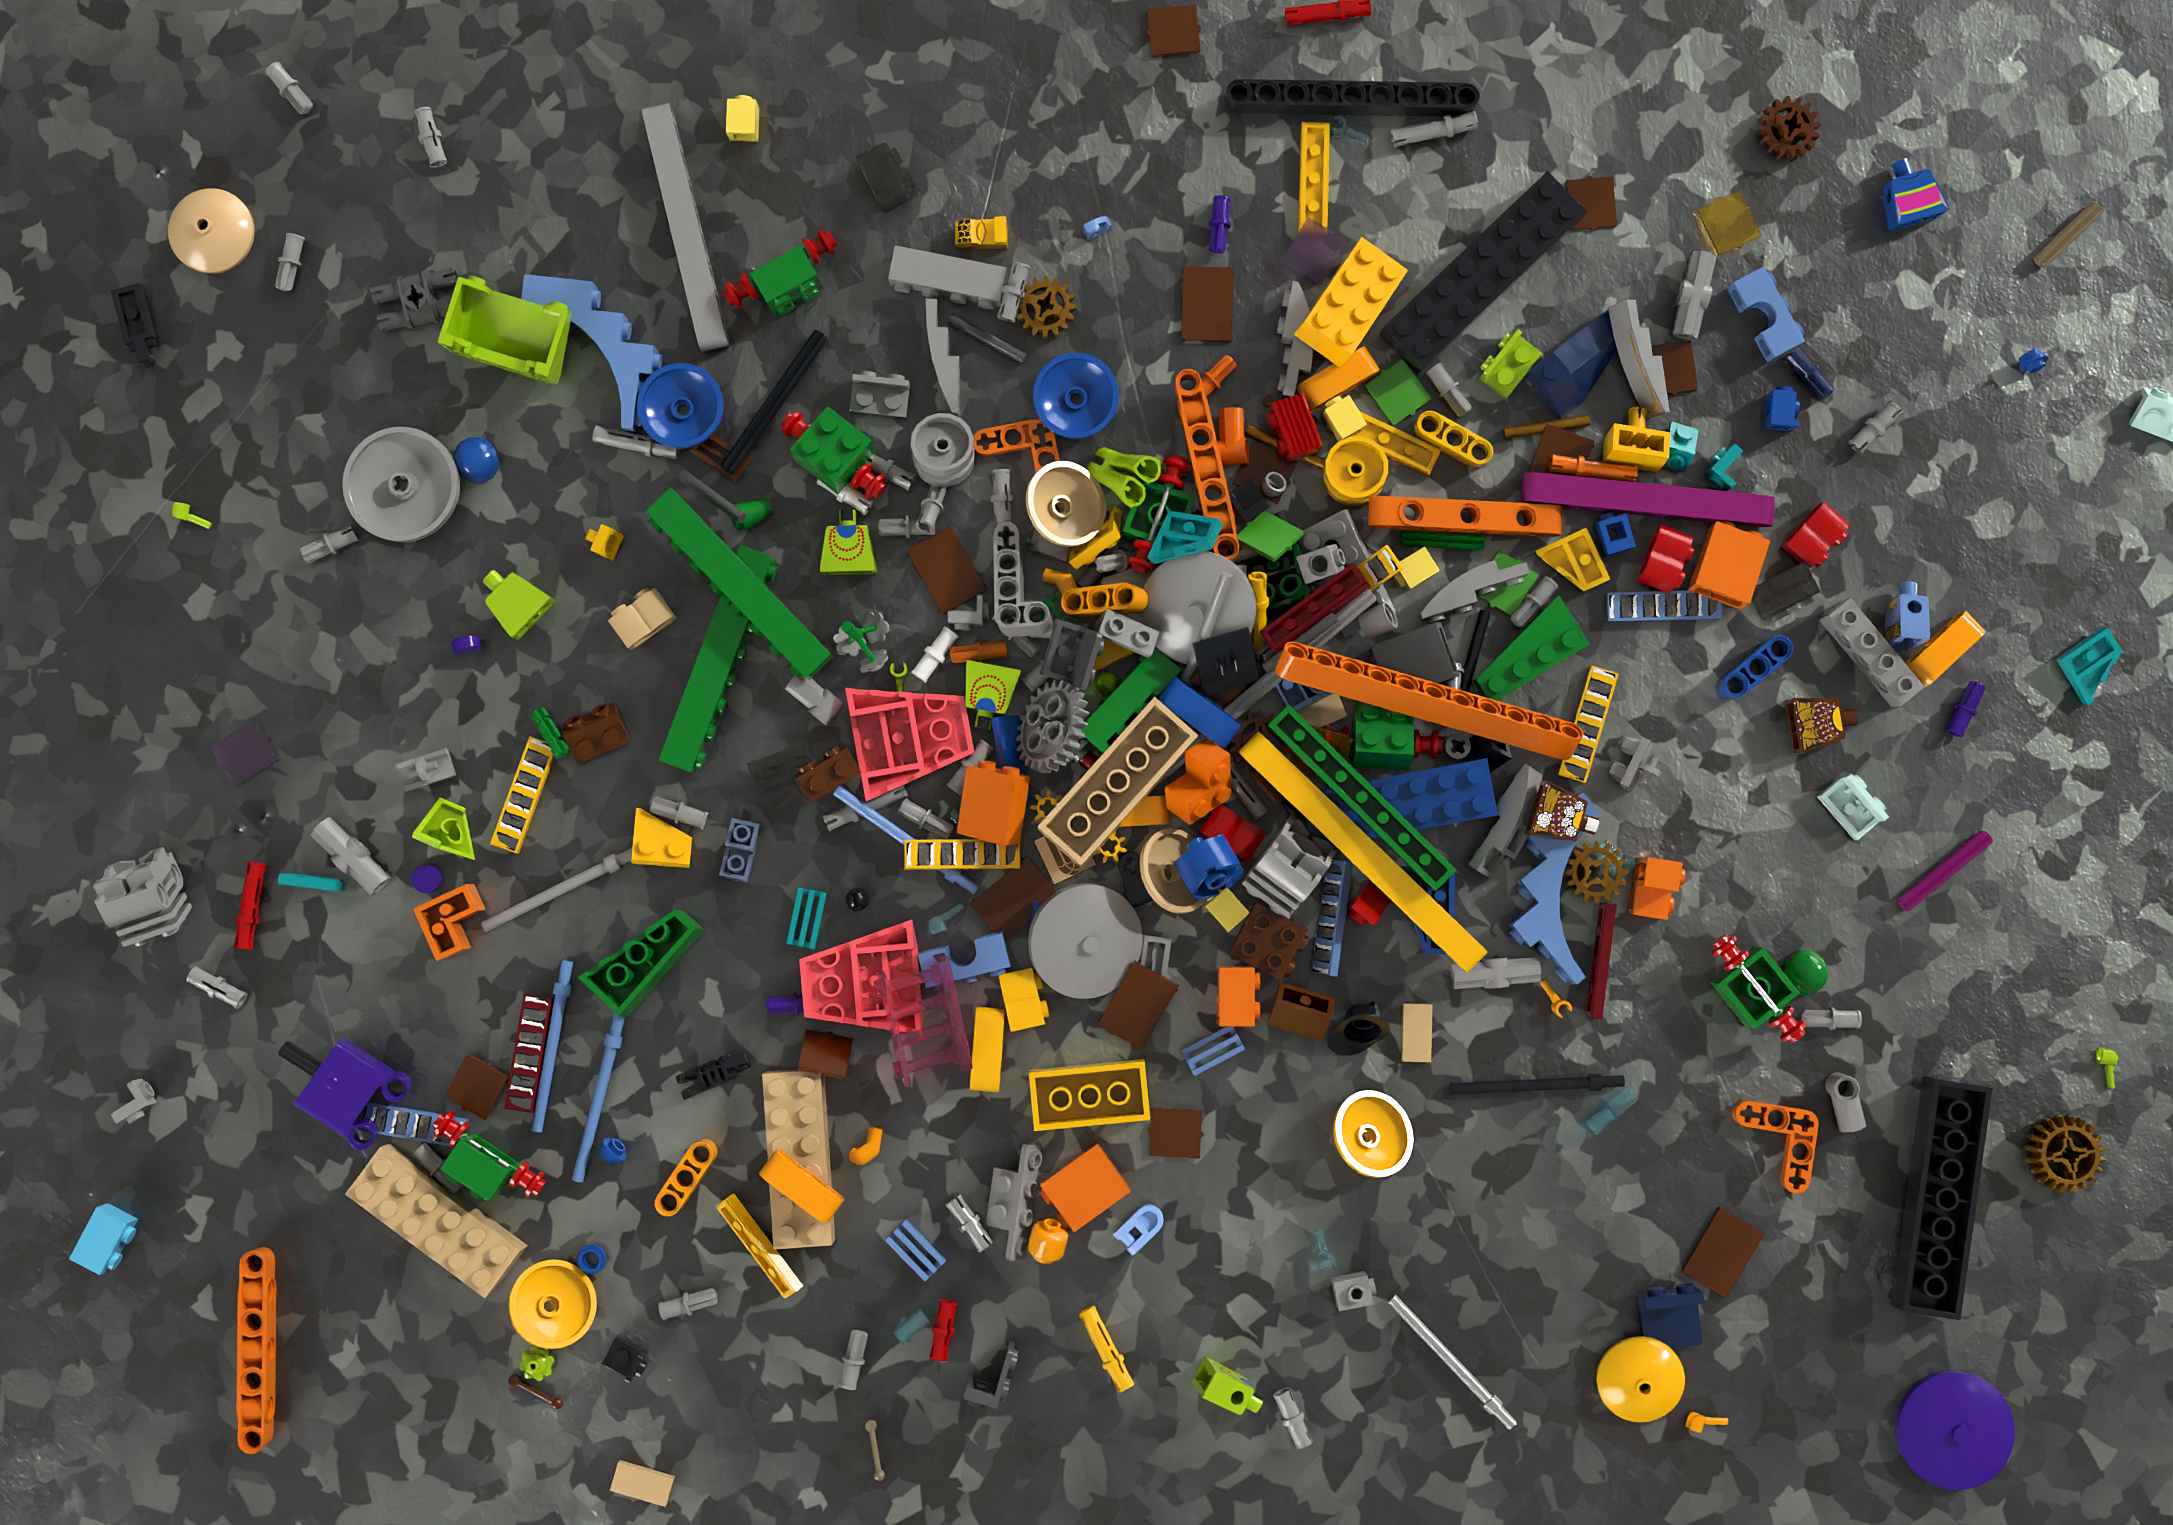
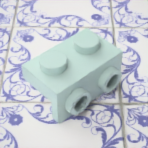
M2143 387L2141 391L2143 398L2131 417L2129 424L2173 442V398L2169 397V392L2161 388L2154 387L2151 390Z
M1850 773L1841 775L1819 794L1817 798L1854 840H1859L1877 823L1885 821L1889 816L1885 813V805L1877 797L1872 798L1865 790L1867 788L1866 783L1858 775L1853 776Z

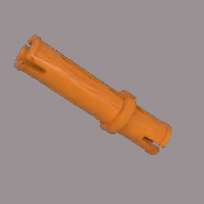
M1551 454L1550 460L1552 461H1549L1548 471L1551 473L1556 472L1577 477L1584 476L1636 482L1634 477H1637L1638 474L1637 466L1587 460L1584 456L1580 455L1573 458Z

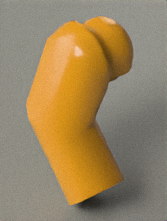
M1049 568L1044 570L1043 582L1057 585L1062 596L1067 590L1078 588L1070 573Z
M869 1127L866 1144L859 1148H852L849 1152V1160L861 1166L875 1158L880 1151L883 1129Z

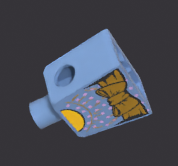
M1900 582L1899 595L1888 602L1886 606L1883 637L1895 651L1911 653L1930 640L1929 599L1926 596L1917 595L1916 582Z

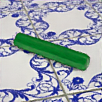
M1403 530L1400 535L1402 546L1413 547L1425 546L1430 548L1483 550L1486 541L1485 535L1471 533Z

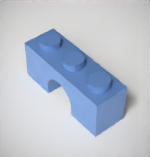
M1763 266L1733 282L1727 288V291L1739 313L1751 308H1758L1767 315V329L1757 335L1754 340L1766 362L1769 363L1797 348L1805 340L1801 325L1797 321L1795 322L1790 314L1788 301L1781 297L1776 289L1777 283L1771 272H1767Z
M1004 931L976 937L974 939L976 957L972 962L966 964L958 963L952 958L948 945L921 951L918 954L926 988L934 987V990L938 991L951 987L950 982L961 979L962 984L979 980L978 975L989 972L990 977L1007 973L1006 968L1010 967L1012 962Z

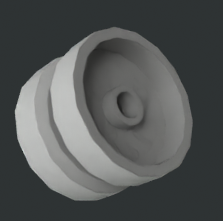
M947 413L927 416L916 425L911 434L912 461L916 473L923 481L935 487H950L966 479L974 467L975 460L974 437L970 427L961 418Z

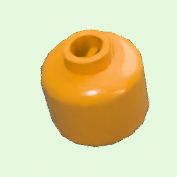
M1047 1218L1038 1221L1032 1227L1028 1243L1030 1254L1036 1261L1043 1264H1051L1060 1260L1064 1256L1068 1232L1056 1219Z

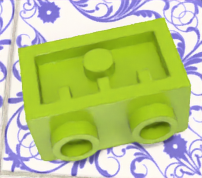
M1519 329L1513 336L1507 333L1498 344V347L1502 349L1496 357L1490 355L1480 367L1484 373L1479 379L1505 400L1542 354V352L1520 336L1522 332Z

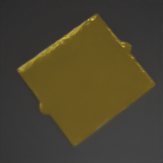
M1741 190L1723 199L1718 197L1714 203L1697 211L1718 255L1736 247L1740 249L1744 243L1762 235Z

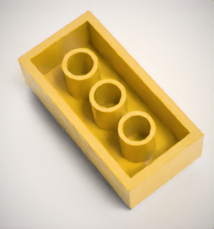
M1361 237L1343 260L1294 335L1341 368L1352 356L1408 270Z
M1144 1059L1029 1070L1034 1131L1150 1120Z

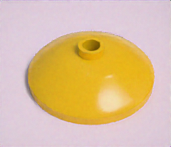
M1361 1091L1344 1100L1336 1112L1333 1124L1334 1140L1340 1155L1352 1169L1368 1177L1380 1178L1396 1173L1406 1164L1413 1147V1132L1406 1113L1394 1099L1377 1091ZM1362 1135L1365 1136L1366 1143L1363 1141Z
M546 1260L532 1265L517 1278L510 1292L508 1308L515 1330L525 1341L544 1349H558L576 1342L588 1331L596 1314L597 1300L592 1282L579 1267L562 1260ZM546 1301L552 1304L551 1312H547L544 1309Z
M1637 1336L1621 1340L1607 1350L1598 1365L1596 1383L1602 1401L1615 1415L1632 1422H1650L1665 1416L1678 1404L1684 1391L1685 1374L1678 1356L1668 1345L1654 1338ZM1647 1383L1649 1387L1646 1390H1640V1385Z

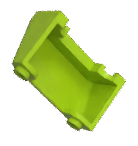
M469 275L468 279L458 276L437 343L459 356L558 385L572 313L567 310L568 306L557 301H551L550 305L544 304L542 306L493 291L485 286L486 281L479 277Z

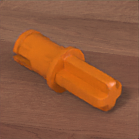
M1224 356L1209 372L1205 371L1203 373L1204 377L1201 380L1206 397L1215 389L1219 390L1221 388L1220 384L1237 368L1236 362L1230 356Z
M978 640L977 644L952 646L950 648L952 663H962L969 660L982 663V660L1008 658L1006 640L980 643V640Z

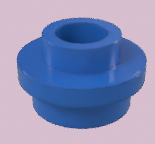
M2040 348L2032 349L2019 358V368L2021 372L2035 373L2045 367V362L2049 357Z
M605 1138L601 1142V1147L598 1151L605 1162L615 1165L626 1159V1149L621 1141L616 1138Z
M594 1244L582 1248L577 1256L579 1268L587 1274L600 1272L605 1267L607 1261L605 1251L600 1246ZM589 1254H594L597 1257L595 1264H591L588 1261Z

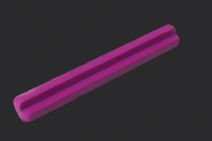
M1979 831L1897 899L1898 905L1904 911L1912 910L1993 843L1992 837L1986 831Z

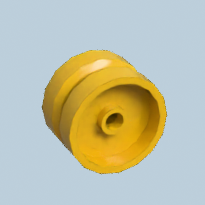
M1350 436L1340 440L1330 449L1325 461L1323 483L1328 494L1336 502L1348 507H1361L1368 504L1369 497L1378 496L1381 493L1388 475V459L1384 450L1375 441L1363 436ZM1351 469H1353L1354 472H1356L1357 470H1359L1360 473L1355 474V473H1353V472L1351 471Z

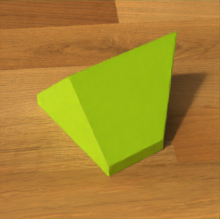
M440 797L413 832L412 838L440 850L475 860L466 817V808Z

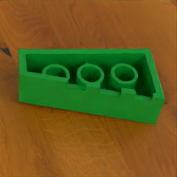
M1559 595L1553 598L1472 681V685L1479 696L1498 701L1589 645V642Z
M1157 648L1153 650L1149 658L1141 655L1137 660L1139 666L1132 673L1130 671L1125 673L1117 683L1119 687L1112 694L1109 692L1098 704L1100 707L1083 720L1088 723V726L1082 728L1081 732L1085 734V739L1101 755L1154 697L1157 699L1160 697L1174 676L1179 677L1182 674V670Z
M674 909L644 930V933L624 944L621 949L601 960L598 965L584 972L578 978L618 1016L629 1017L705 931L685 911Z

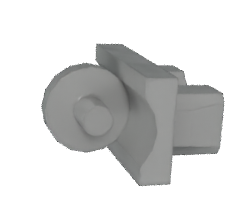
M1626 737L1620 751L1633 758L1629 766L1615 761L1609 771V776L1619 782L1622 788L1629 792L1632 791L1641 771L1643 773L1639 782L1647 784L1650 776L1659 778L1662 773L1655 768L1659 758L1651 755L1647 764H1645L1653 748V745L1650 744L1651 740L1642 737L1640 741Z
M448 748L396 764L405 792L456 776Z

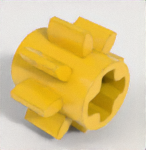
M1047 790L1045 798H1041L1036 794L1035 797L1039 802L1037 806H1030V809L1038 811V815L1035 816L1034 820L1037 821L1041 817L1046 818L1045 812L1040 810V805L1043 806L1046 800H1050L1051 804L1056 806L1062 796L1060 795L1053 799L1051 798L1050 790Z
M1116 831L1109 837L1110 841H1117L1118 845L1114 847L1115 853L1110 854L1108 850L1103 852L1102 848H1100L1094 854L1102 853L1104 855L1103 863L1111 856L1118 862L1116 854L1119 851H1127L1125 848L1120 847V842H1123L1126 838L1121 837L1118 839L1115 836Z

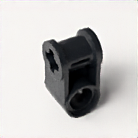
M1131 851L1123 853L1119 857L1117 865L1129 903L1133 908L1154 901L1146 890L1141 877L1140 855ZM1129 857L1133 861L1138 860L1139 864L1135 866L1136 871L1130 872L1129 869H1123V866L1127 864L1126 859Z

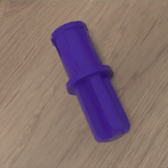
M1225 195L1213 197L1212 220L1209 221V226L1211 227L1209 251L1214 254L1225 252L1227 231L1231 228V223L1229 222L1231 198Z
M1976 681L1969 682L1960 702L1954 705L1956 710L1948 727L1945 729L1947 733L1963 738L1972 716L1977 715L1975 710L1986 690L1984 685Z
M797 992L793 996L767 998L766 1007L768 1014L795 1013L797 1016L799 1012H804L802 995H797Z

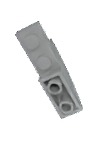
M1296 281L1292 282L1290 289H1285L1282 306H1286L1287 309L1285 317H1279L1277 334H1282L1280 343L1291 345V347H1285L1282 363L1287 364L1285 375L1280 374L1277 391L1282 392L1281 400L1294 396L1298 375L1308 377L1312 365L1313 348L1294 335L1309 312L1305 295L1299 282Z
M1493 560L1465 572L1436 594L1419 615L1420 621L1428 620V623L1431 624L1444 620V614L1455 611L1456 615L1472 611V605L1478 602L1475 592L1479 591L1480 596L1497 591L1496 586L1507 583V586L1511 587L1523 583V577L1530 573L1527 563L1524 562L1498 571L1496 561Z
M1524 764L1521 770L1515 774L1513 782L1505 794L1499 798L1496 807L1500 819L1491 827L1489 835L1481 847L1475 851L1473 859L1469 863L1472 868L1491 878L1505 855L1515 860L1528 836L1525 834L1540 782H1542V774L1527 764Z

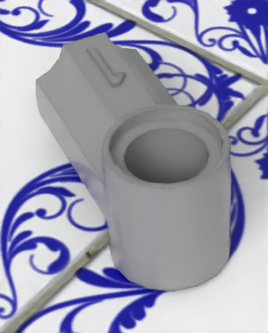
M794 676L785 688L809 708L808 711L826 726L830 724L845 705L829 690L820 687L812 678L807 680L804 676L800 679Z
M1840 1072L1829 1075L1825 1082V1089L1831 1096L1839 1131L1845 1133L1862 1130L1866 1127L1859 1099L1860 1085L1858 1081ZM1846 1080L1847 1088L1845 1092L1839 1094L1838 1085Z

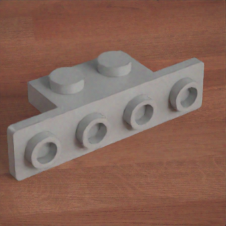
M1040 1144L1022 1145L1018 1171L1002 1167H994L985 1225L1009 1231L1006 1260H1023L1028 1252L1030 1225L1034 1218V1197L1038 1190V1170L1042 1162V1145Z

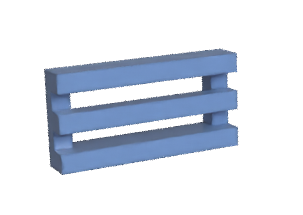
M1225 1026L1181 1049V1052L1193 1075L1196 1076L1245 1050L1234 1027ZM1230 1032V1038L1191 1058L1190 1052ZM1234 1042L1237 1046L1198 1067L1195 1066L1194 1063Z
M907 1219L885 1239L924 1281L946 1262V1259ZM906 1228L937 1261L933 1264L902 1230ZM896 1236L921 1260V1262L928 1268L927 1271H925L894 1239Z

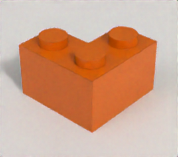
M1207 738L1185 751L1186 773L1165 787L1166 808L1189 825L1232 797L1230 753Z
M1636 857L1627 914L1668 920V915H1671L1674 909V898H1671L1672 891L1679 892V886L1682 887L1685 881L1686 873L1685 869H1682L1683 863L1650 857Z
M465 884L413 908L436 961L447 960L471 949V945L460 922L486 910L475 884Z
M1218 966L1216 1023L1219 1026H1255V1020H1260V1002L1255 1001V990H1260V973H1255L1253 966Z

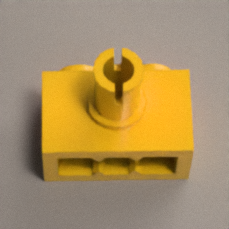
M1632 407L1628 410V425L1614 423L1604 437L1602 462L1637 466L1638 470L1658 473L1669 459L1670 432L1645 428L1647 410L1641 408L1640 414H1638L1639 407Z

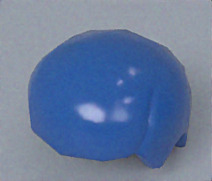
M483 437L467 438L461 441L454 451V460L458 472L471 483H485L492 479L499 469L500 463L496 449L492 446V443Z

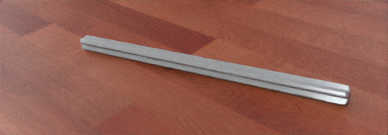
M1370 589L1364 591L1335 614L1338 622L1310 642L1308 646L1320 649L1376 601V596ZM1275 670L1269 674L1266 673L1228 705L1224 711L1237 719L1280 683L1283 678L1278 676ZM1198 731L1196 733L1198 735L1197 741L1192 746L1205 738H1209ZM1185 754L1158 784L1162 783L1185 763Z

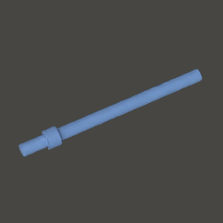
M839 786L834 791L833 795L902 845H904V840H915L843 787ZM962 869L939 870L944 874L943 877L952 884L956 882L971 894H974L979 887L976 882L962 873Z
M561 961L558 982L554 983L553 994H555L531 1124V1131L542 1132L566 999L570 996L572 985L569 983L573 961Z
M615 1012L610 1031L605 1035L603 1045L606 1047L571 1179L576 1182H583L616 1051L620 1049L623 1039L620 1035L625 1016H618Z

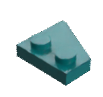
M1168 511L1148 554V559L1152 564H1157L1211 550L1223 524L1219 518Z
M2102 627L2056 658L2084 705H2090L2095 698L2092 697L2100 682H2105L2110 673L2111 666L2116 663L2122 650L2109 628Z

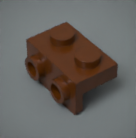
M615 703L609 705L601 704L588 714L583 716L575 715L569 718L562 725L563 738L577 764L630 743V736L618 715V708Z

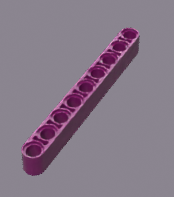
M1527 472L1523 473L1520 503L1560 505L1562 508L1610 513L1616 511L1620 514L1711 523L1728 521L1734 525L1772 527L1775 497Z

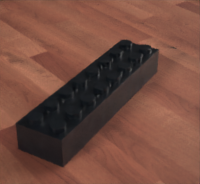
M1547 171L1382 328L1379 336L1419 375L1578 224L1588 211Z
M1923 1076L1891 1305L1901 1311L1961 1320L1992 1087Z

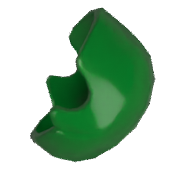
M1798 950L1785 962L1783 972L1801 995L1814 994L1826 984L1828 967L1823 957L1815 951Z

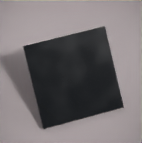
M1248 627L1192 643L1204 696L1259 680Z

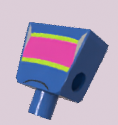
M1909 158L1892 164L1896 178L1886 183L1882 189L1889 232L1938 218L1950 210L1931 170L1924 169L1913 173Z

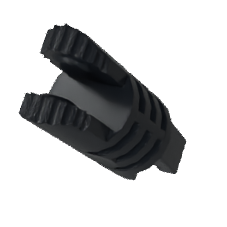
M742 1052L731 1056L729 1053L675 1077L679 1084L699 1078V1083L681 1092L683 1100H686L739 1077L738 1073L751 1067L746 1053Z

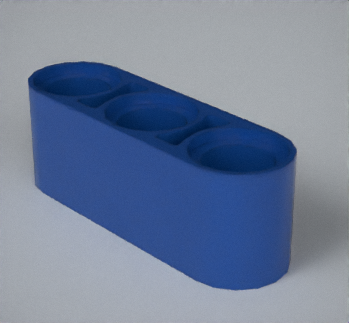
M1780 635L1762 642L1720 677L1716 685L1718 694L1727 700L1744 696L1789 659L1793 653L1791 640ZM1774 642L1781 646L1782 652L1779 657L1775 656L1771 651V646ZM1752 660L1756 661L1760 666L1758 675H1754L1749 669ZM1730 678L1734 679L1738 684L1736 693L1730 692L1727 687Z
M1174 676L1158 698L1168 709L1224 749L1243 726L1233 716L1177 676Z

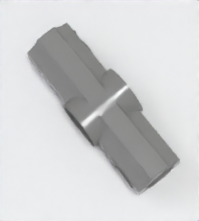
M1692 251L1690 254L1685 280L1680 285L1676 299L1678 309L1672 335L1678 339L1696 340L1698 338L1703 313L1709 305L1712 294L1710 283L1717 256L1711 252Z
M327 817L320 822L310 834L332 856V862L342 872L351 875L370 895H374L384 888L391 878L370 857L369 850L357 839L350 837L332 818Z
M1507 957L1481 959V962H1478L1469 973H1466L1457 963L1451 964L1450 970L1453 989L1484 987L1486 989L1509 987L1510 984L1536 983L1541 981V967L1538 957L1507 959Z

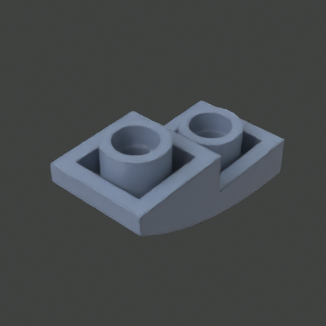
M731 818L725 842L726 849L719 872L720 878L748 884L758 840L759 823Z

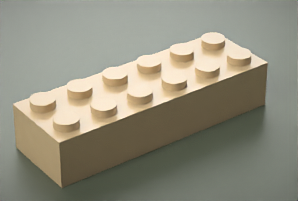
M1154 697L1038 825V830L1082 869L1181 759L1185 751L1197 741L1198 735Z
M798 1069L766 1071L762 1074L768 1160L775 1150L779 1149L832 1188L825 1075L820 1077L818 1074ZM769 1184L773 1249L829 1246L834 1243V1215L827 1224H824Z
M389 1143L381 1146L345 1195L482 1297L486 1298L491 1295L528 1245L458 1193H451L435 1177L431 1178L427 1170Z

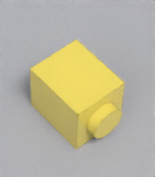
M746 95L735 96V99H727L726 133L730 141L758 142L759 106L756 99Z
M1339 395L1325 404L1327 409L1324 410L1322 416L1338 442L1356 435L1367 426L1366 421L1350 395L1343 399Z
M1424 546L1400 561L1404 569L1395 574L1393 579L1399 588L1404 587L1408 592L1437 574L1440 570Z
M1225 887L1222 890L1220 888L1217 889L1219 895L1207 899L1209 902L1204 906L1222 927L1229 932L1250 912Z

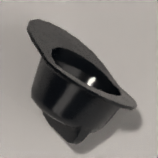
M1375 1001L1368 1004H1356L1347 1009L1343 1022L1328 1033L1327 1045L1333 1052L1340 1055L1359 1054L1385 1038L1390 1032V1026L1382 1018L1378 1004Z

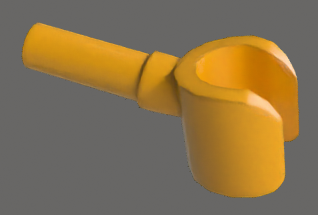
M1546 979L1540 982L1552 1001L1551 1009L1557 1016L1563 1018L1558 1011L1559 1006L1565 1004L1566 1008L1572 1012L1571 1004L1559 998Z
M1691 1412L1688 1415L1685 1426L1689 1427L1692 1431L1702 1433L1704 1424L1728 1425V1418L1705 1417L1699 1413Z

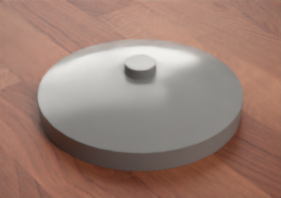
M391 427L368 436L350 455L343 474V495L347 508L353 518L371 534L394 542L420 540L439 530L454 512L460 493L459 472L455 460L448 449L428 433L410 427Z
M1203 551L1165 561L1148 578L1144 586V590L1148 595V604L1140 612L1143 625L1159 631L1155 646L1167 657L1187 665L1193 650L1192 643L1196 642L1222 571L1231 573L1233 577L1210 638L1248 627L1251 633L1256 619L1255 594L1246 575L1229 559L1216 553Z
M1094 883L1070 885L1051 895L1036 912L1028 937L1030 958L1042 980L1055 991L1078 999L1100 997L1118 988L1130 969L1131 963L1134 960L1139 961L1143 943L1141 923L1132 905L1114 890Z

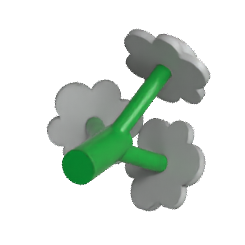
M868 612L864 615L865 623L861 629L855 627L851 622L845 621L839 628L838 634H835L833 637L834 643L837 644L836 651L840 655L849 654L854 657L858 654L859 650H863L866 658L860 661L861 673L875 672L881 669L888 660L885 649L879 651L869 650L863 634H866L869 643L884 642L886 639L885 634L889 632V624L883 620L881 613L874 614Z

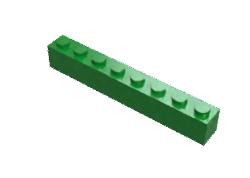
M671 487L645 511L651 517L647 522L659 534L665 531L671 539L668 541V544L679 555L684 551L691 558L688 562L690 567L698 575L704 572L711 579L707 584L719 596L724 593L731 600L727 605L739 617L744 614L751 621L747 626L758 637L763 634L771 642L767 647L778 658L784 655L790 661L787 667L798 679L804 676L807 680H810L834 657Z
M740 545L737 556L767 586L768 581L772 582L776 576L778 566L775 565L776 560L772 556ZM724 593L721 594L659 757V761L692 773H696L697 768L702 769L705 763L707 753H704L707 741L712 742L717 730V726H714L717 715L721 716L725 710L727 699H724L727 689H732L735 684L737 673L734 670L737 662H742L746 655L747 646L744 644L747 636L754 633L747 626L751 621L744 614L739 617L727 605L731 600Z
M1290 705L1268 725L1269 729L1434 892L1456 871Z

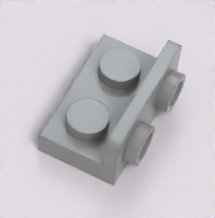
M859 371V375L852 374L851 380L853 385L849 411L854 414L907 420L911 385L908 380H904L905 377L902 375L888 374V377L884 378L876 377L874 372Z
M1106 609L1097 619L1093 629L1101 633L1102 638L1147 658L1152 655L1159 635V631L1109 609Z

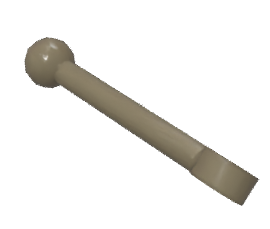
M870 1419L866 1422L865 1429L870 1435L876 1470L874 1472V1479L882 1481L885 1473L881 1470L875 1436L877 1423L875 1420Z

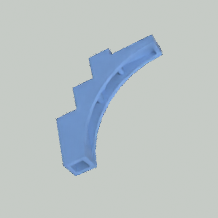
M524 274L521 299L542 306L544 304L550 305L551 301L567 305V310L572 313L570 323L588 334L599 346L610 363L618 384L621 401V428L624 431L638 434V426L642 427L637 412L638 395L645 382L644 378H648L653 372L662 367V355L659 354L654 345L626 342V340H630L632 326L623 313L596 311V308H599L601 304V292L598 291L597 286L592 281Z
M1583 792L1575 794L1588 801L1585 811L1586 815L1596 818L1601 815ZM1579 831L1576 841L1528 835L1526 838L1528 840V843H1526L1527 848L1535 857L1540 855L1542 859L1516 879V881L1520 884L1517 889L1527 901L1532 899L1534 903L1508 923L1512 929L1509 934L1520 946L1524 943L1525 946L1532 947L1538 942L1537 950L1547 961L1550 958L1557 966L1555 969L1557 975L1565 983L1570 981V983L1577 985L1586 977L1574 961L1564 938L1560 919V888L1569 856L1584 832Z

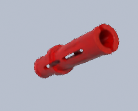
M1338 0V2L1285 7L1286 26L1329 20L1344 22L1347 18L1371 16L1370 0Z
M247 862L239 916L236 915L235 921L238 922L233 945L235 948L253 949L256 924H259L260 920L257 916L266 864Z

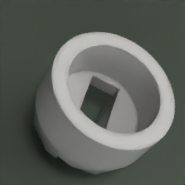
M1270 472L1263 479L1261 489L1266 496L1277 497L1286 488V480L1281 474Z

